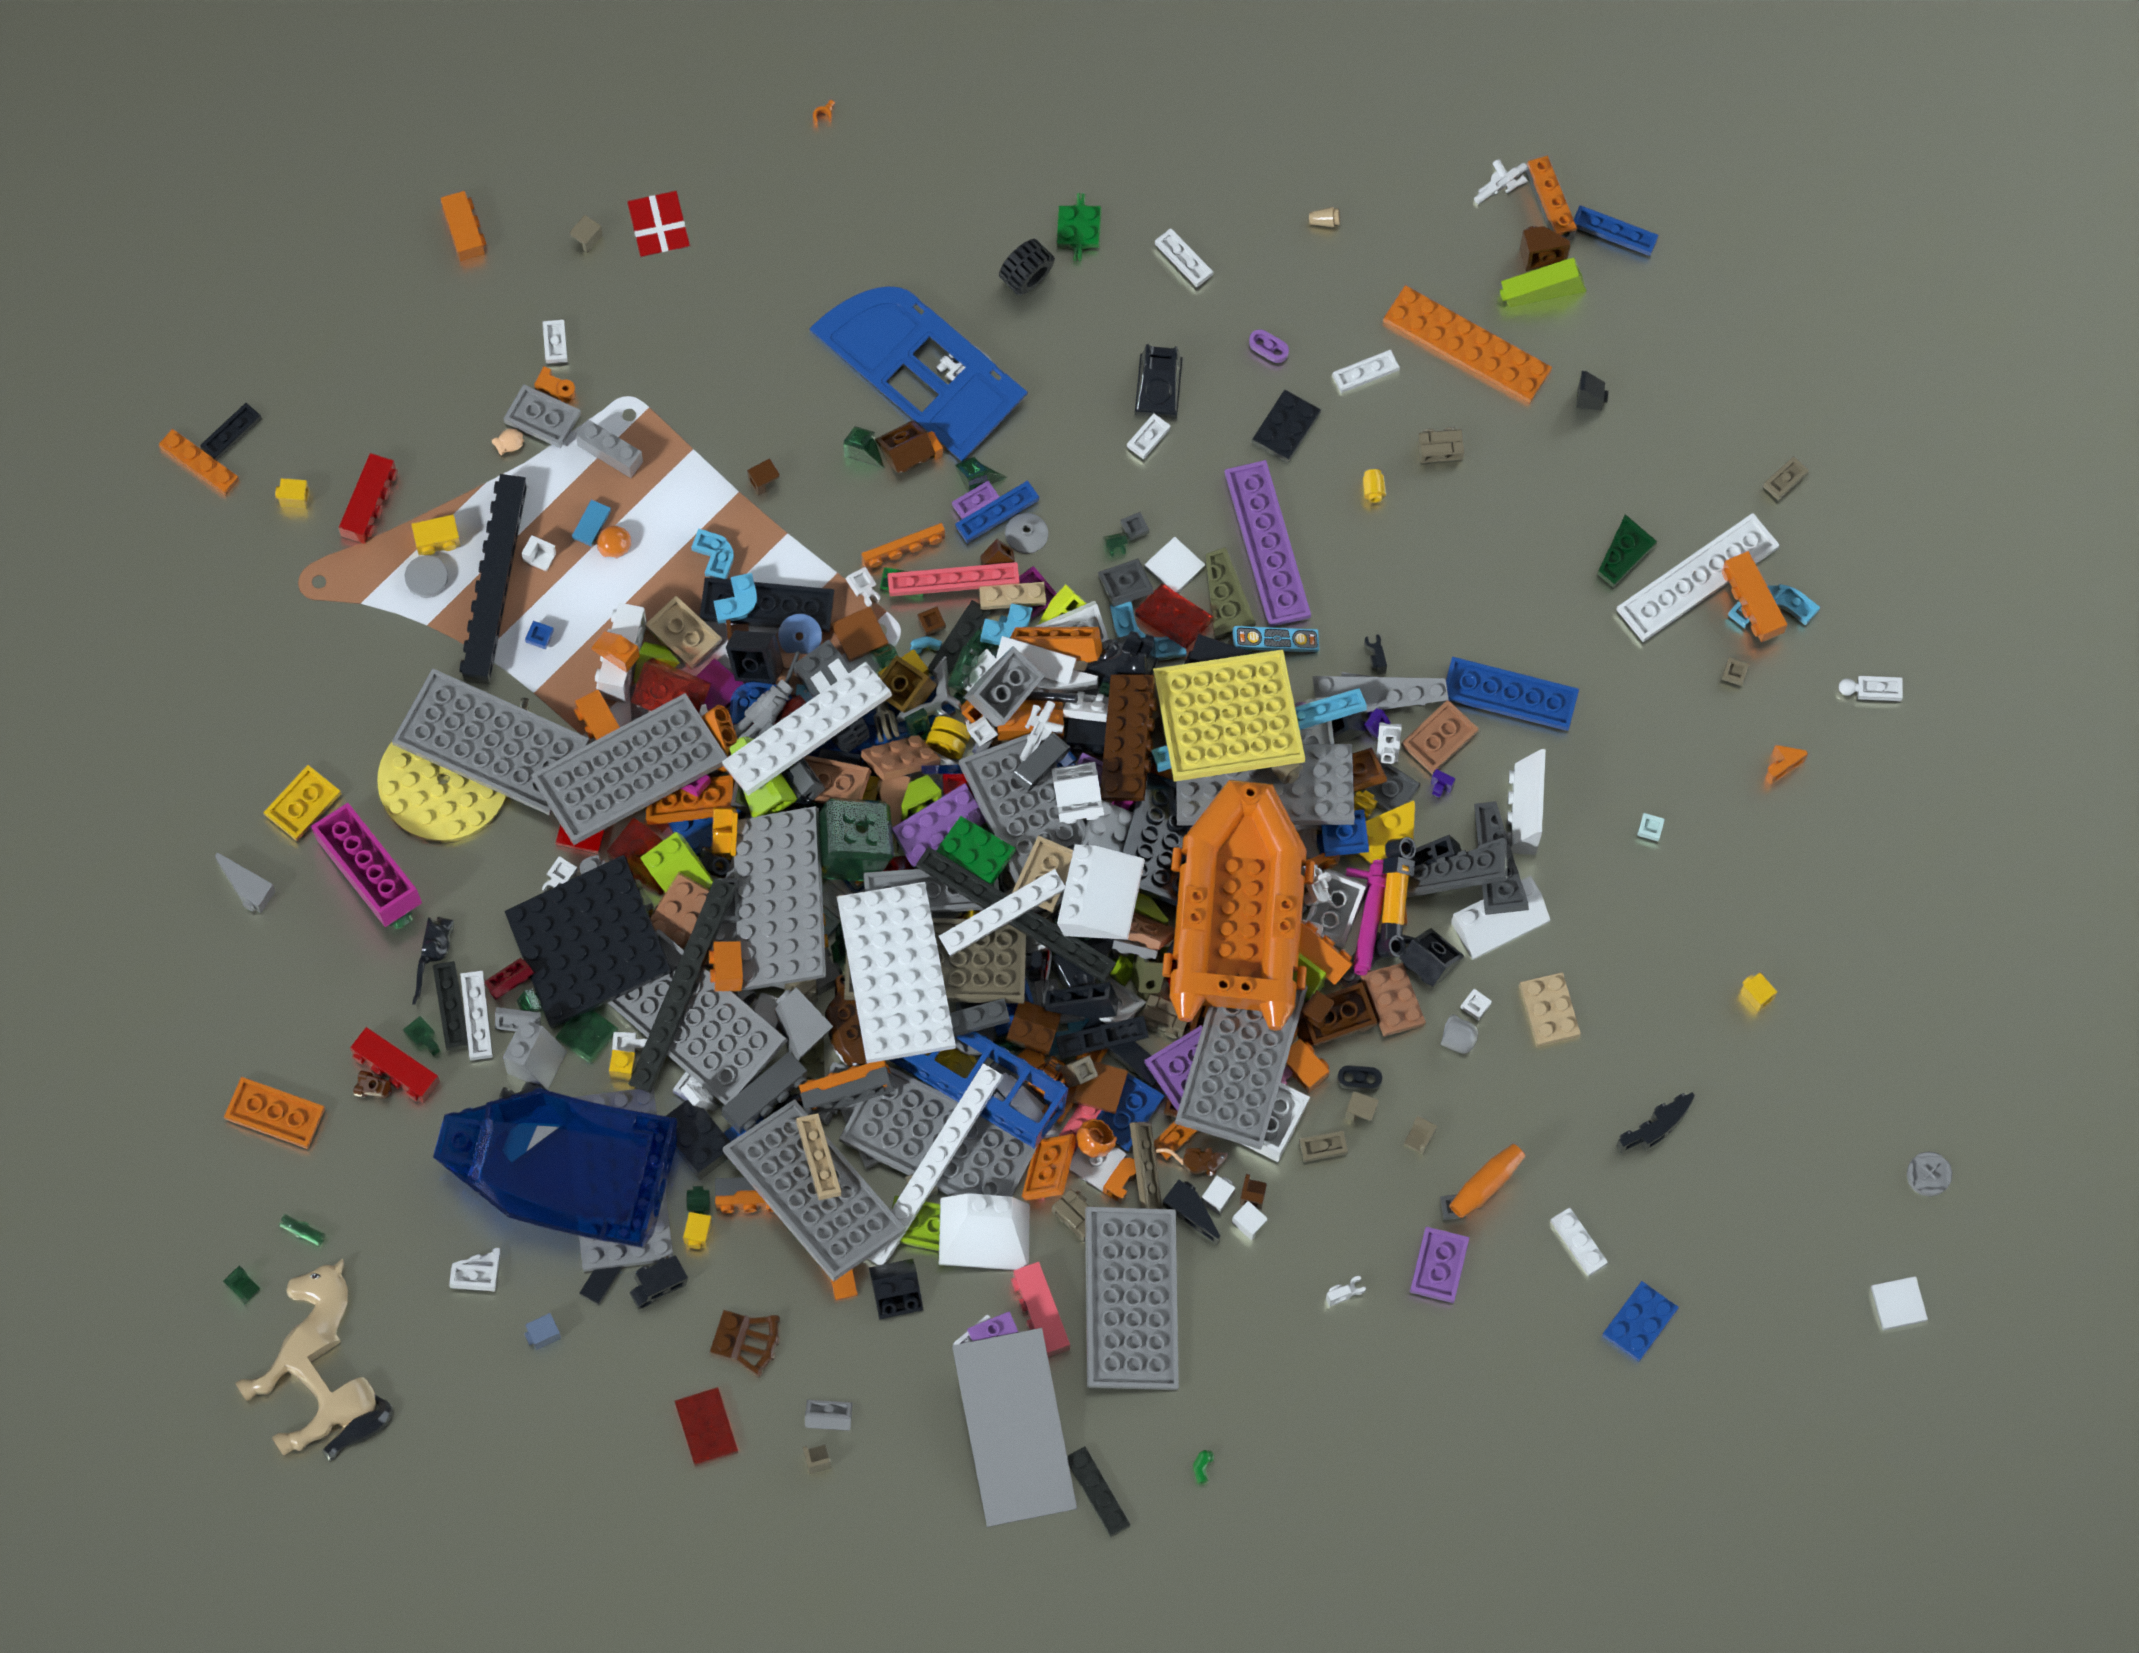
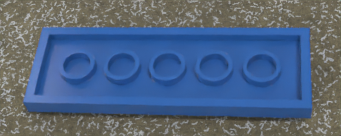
M1453 656L1446 678L1449 701L1569 731L1579 692L1578 688Z

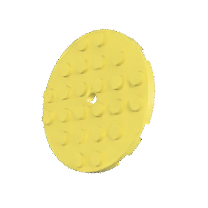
M392 742L383 754L379 765L378 791L386 813L399 828L410 833L411 836L424 841L449 843L461 841L478 834L493 822V819L502 810L508 797L394 746ZM441 774L450 777L448 783L441 784L438 782Z

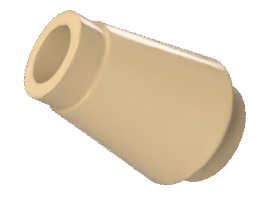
M1333 206L1309 212L1310 225L1327 227L1340 225L1339 208H1334Z

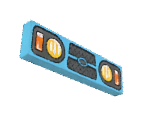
M1234 626L1233 628L1234 646L1244 650H1283L1292 652H1318L1320 650L1318 629Z

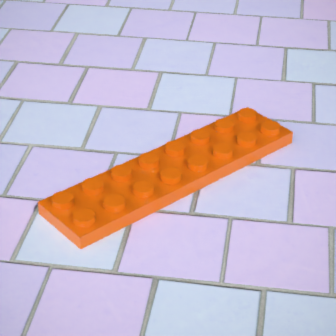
M1406 285L1383 319V322L1528 403L1532 402L1552 371V367Z

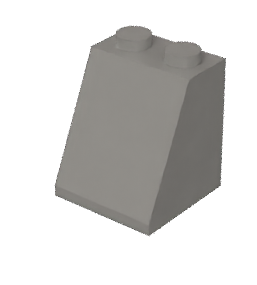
M796 987L792 992L787 989L776 1001L778 1006L774 1011L782 1034L788 1040L786 1042L788 1051L799 1061L828 1034L833 1026Z
M522 1018L503 1056V1060L508 1074L536 1086L540 1085L542 1089L548 1091L567 1050L544 1027Z

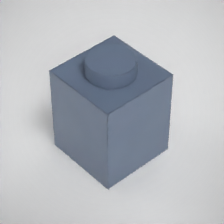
M550 1313L525 1324L527 1332L524 1333L529 1346L534 1344L536 1350L561 1339L559 1330Z

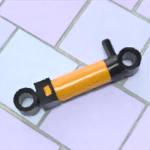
M1409 837L1390 839L1385 845V853L1388 858H1384L1382 874L1387 875L1381 933L1375 942V952L1380 958L1402 956L1405 953L1406 944L1409 945L1414 937L1403 934L1408 879L1414 875L1415 861L1409 859L1413 858L1416 853L1415 842Z

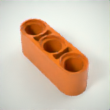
M718 705L703 714L701 718L728 758L731 756L729 748L737 743L738 739L728 710L724 706ZM724 766L718 768L721 772H727Z

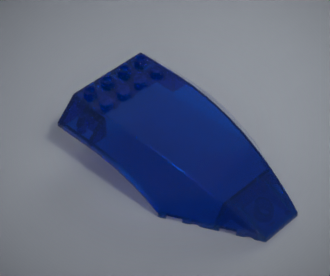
M540 1087L525 1094H515L507 1099L501 1098L487 1102L483 1106L470 1107L458 1113L445 1114L433 1158L509 1218L575 1236L644 1248L655 1232L676 1150L677 1119L585 1101ZM537 1126L558 1127L527 1151Z

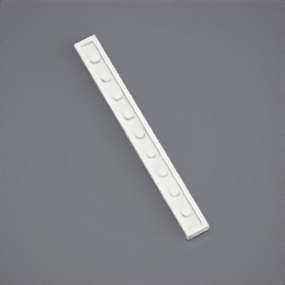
M984 1063L891 1210L906 1228V1231L1004 1077ZM904 1234L868 1259L877 1265L886 1264Z

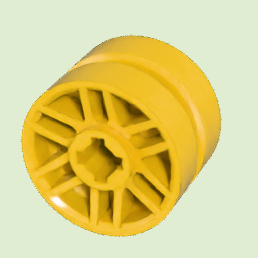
M945 716L936 717L931 727L932 731L929 732L926 739L927 745L933 751L946 758L961 759L965 752L966 744H968L971 737L966 725L953 718Z

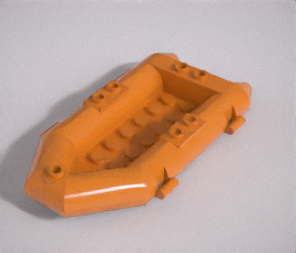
M1229 780L1184 836L1182 849L1173 848L1171 870L1180 872L1173 954L1164 953L1162 976L1171 977L1169 997L1180 1021H1192L1202 1005L1262 1012L1270 1030L1278 1031L1282 1030L1295 1009L1296 990H1305L1307 967L1298 966L1304 884H1313L1315 862L1306 861L1307 849L1272 784ZM1181 854L1186 856V863L1182 865ZM1306 866L1305 878L1301 875V867ZM1172 959L1177 961V969L1173 971ZM1293 972H1297V984L1293 981Z

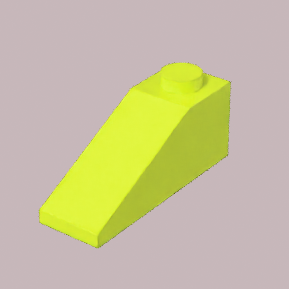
M1065 584L1050 601L1038 625L1087 603Z

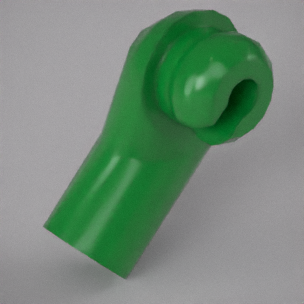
M1210 1450L1199 1452L1193 1463L1198 1484H1204L1209 1481L1205 1468L1208 1463L1214 1461V1454Z

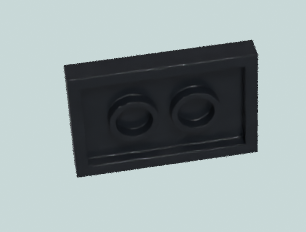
M1284 389L1254 435L1252 443L1289 463L1321 414V409Z

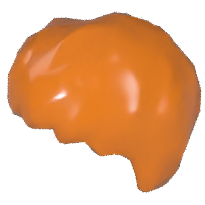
M1089 1119L1083 1122L1076 1135L1081 1152L1091 1158L1108 1155L1115 1147L1117 1140L1110 1127L1102 1120Z

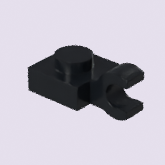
M1376 635V643L1374 644L1369 642L1368 636L1365 637V647L1373 652V655L1370 656L1372 669L1376 668L1377 675L1386 674L1387 662L1383 647L1381 646L1380 635Z

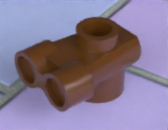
M361 1070L358 1074V1083L354 1086L353 1094L362 1098L368 1095L379 1099H386L392 1091L391 1083L373 1076L372 1072Z

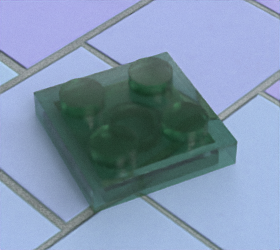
M591 1010L568 1021L555 1038L592 1065L612 1040L614 1032L619 1030L614 1024L594 1010Z

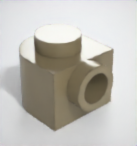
M1302 763L1276 766L1272 767L1271 771L1283 784H1291L1298 779L1303 765Z

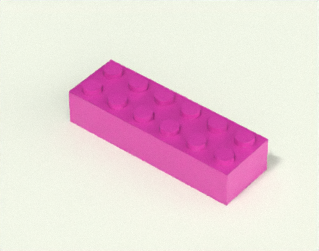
M349 803L341 806L311 826L318 843L384 927L422 904L416 887Z

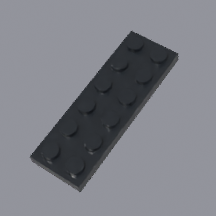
M705 577L700 618L703 621L718 622L714 601L735 597L731 580ZM754 582L757 604L747 614L746 618L731 621V624L780 628L783 621L789 616L806 614L818 622L821 632H830L835 592L834 589Z

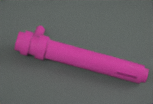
M1379 859L1373 861L1369 871L1347 867L1345 875L1366 879V885H1368L1353 963L1354 973L1363 976L1367 975L1371 968L1385 895L1387 875L1382 874L1384 860Z

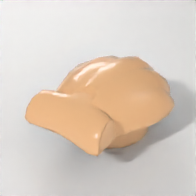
M512 428L506 429L498 438L492 439V443L500 455H503L505 452L518 450L524 442L523 433Z

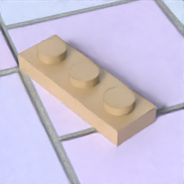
M1044 582L979 587L981 610L1010 608L1011 603L1026 607L1046 605Z

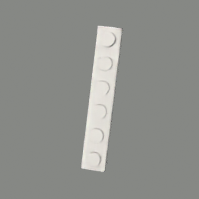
M1054 869L946 931L939 938L948 954L952 956L1063 892L1065 885Z

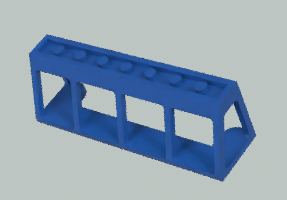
M977 1032L955 1037L982 1053L967 1078L959 1076L936 1062L935 1058L940 1051L931 1052L929 1056L919 1054L889 1060L958 1103L987 1058L1012 1071L1020 1077L1004 1101H1000L991 1096L980 1116L1034 1149L1065 1110L1068 1088L1061 1081L1054 1080L1046 1075L1044 1071L1034 1068L1023 1058L1016 1057L1006 1048L996 1045L988 1037ZM1025 1080L1045 1091L1044 1101L1049 1108L1039 1123L1009 1106ZM1054 1111H1056V1114H1055V1115L1052 1117V1119L1049 1121V1119H1050L1051 1116L1053 1115Z

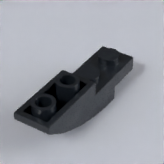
M1692 1092L1688 1095L1682 1093L1673 1099L1674 1102L1668 1105L1666 1103L1658 1105L1651 1117L1653 1122L1651 1120L1646 1121L1639 1126L1640 1129L1634 1132L1629 1130L1619 1136L1620 1139L1617 1143L1619 1151L1622 1153L1640 1143L1646 1151L1666 1138L1688 1112L1695 1097L1694 1093Z

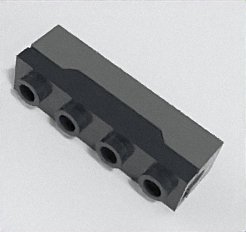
M769 722L753 739L757 738L759 735L770 729L775 724ZM804 758L781 773L796 795L797 800L794 802L796 804L801 803L808 806L812 800L826 789Z

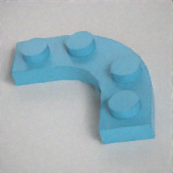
M1783 584L1767 586L1778 608L1788 611L1804 625H1807L1820 610L1816 603L1793 587ZM1739 601L1729 611L1728 616L1745 629L1750 620L1744 617L1741 610L1742 605Z
M1131 601L1115 607L1110 605L1113 627L1117 638L1126 636L1131 631L1138 632L1140 637L1146 636L1136 624ZM1182 633L1154 637L1158 661L1186 657L1187 653Z

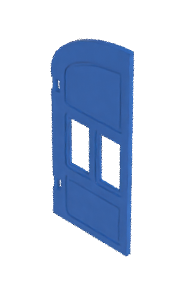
M880 287L859 293L831 309L809 328L814 335L928 433L934 432L939 442L961 462L972 453L1028 394L1024 388L999 369L996 364L934 311L923 304L914 294L903 288ZM916 305L924 310L922 314L914 309ZM929 337L965 367L949 385L913 355ZM903 364L939 394L923 412L887 383L890 377ZM993 371L1002 377L999 381L991 375Z

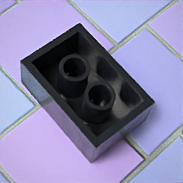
M688 1099L657 1122L659 1131L699 1181L729 1159L724 1154L723 1147L730 1143V1140L704 1108L693 1106Z

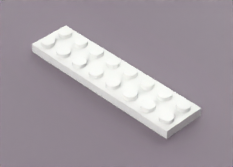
M1752 513L1617 606L1616 610L1641 641L1645 642L1730 583L1722 575L1725 560L1749 551L1755 564L1779 549L1780 545Z
M865 662L723 760L722 764L749 796L891 697V691Z

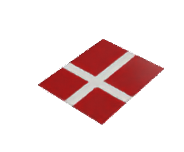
M677 190L627 201L640 257L690 246Z

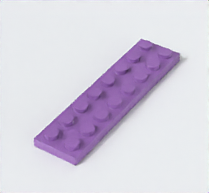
M1264 460L1225 469L1224 474L1268 626L1274 627L1311 618V612L1267 461Z

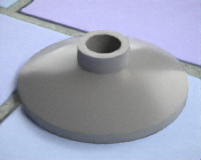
M1022 513L1016 515L1008 522L1005 530L1006 541L1013 550L1019 553H1034L1046 544L1048 527L1039 516L1031 513ZM1024 528H1029L1031 531L1028 532V533H1025V532L1023 531V529H1024Z

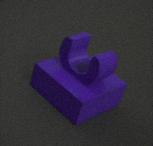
M1376 708L1374 712L1367 713L1369 719L1366 722L1363 721L1371 736L1378 739L1379 723L1391 724L1383 710Z
M1436 769L1431 779V784L1434 785L1432 795L1440 798L1443 791L1451 793L1456 778Z

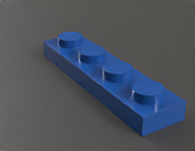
M1581 205L1574 217L1577 229L1651 256L1659 236Z
M1027 480L955 523V527L965 542L969 543L1039 501V496Z

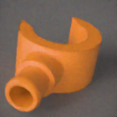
M829 100L828 104L817 107L813 111V122L817 127V116L820 114L827 115L831 124V111L835 105L833 100Z

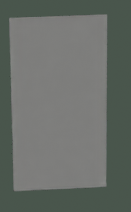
M1042 1328L952 1345L987 1527L1077 1509Z

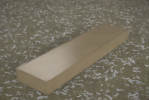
M1130 1123L1140 1208L1163 1209L1152 1123Z

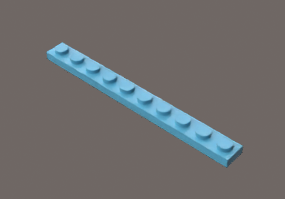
M1360 688L1295 707L1299 730L1367 710V705ZM1167 745L1153 749L1151 755L1158 772L1171 769Z

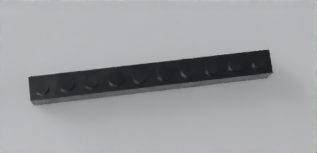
M500 474L499 481H495L494 484L496 498L495 501H491L490 513L492 514L491 521L488 520L486 526V533H489L488 540L483 542L482 552L485 553L484 560H480L479 573H481L480 580H476L475 583L477 597L476 600H472L471 604L473 618L468 621L467 633L470 634L469 639L464 641L463 652L466 655L465 660H461L459 668L464 681L490 684L527 491L526 477Z

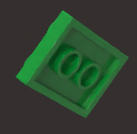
M960 816L936 851L988 884L993 885L1016 852V849Z

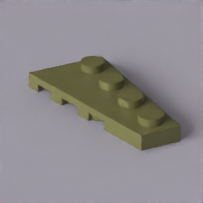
M1226 547L1206 553L1205 560L1215 639L1233 634L1234 626H1256L1255 619Z

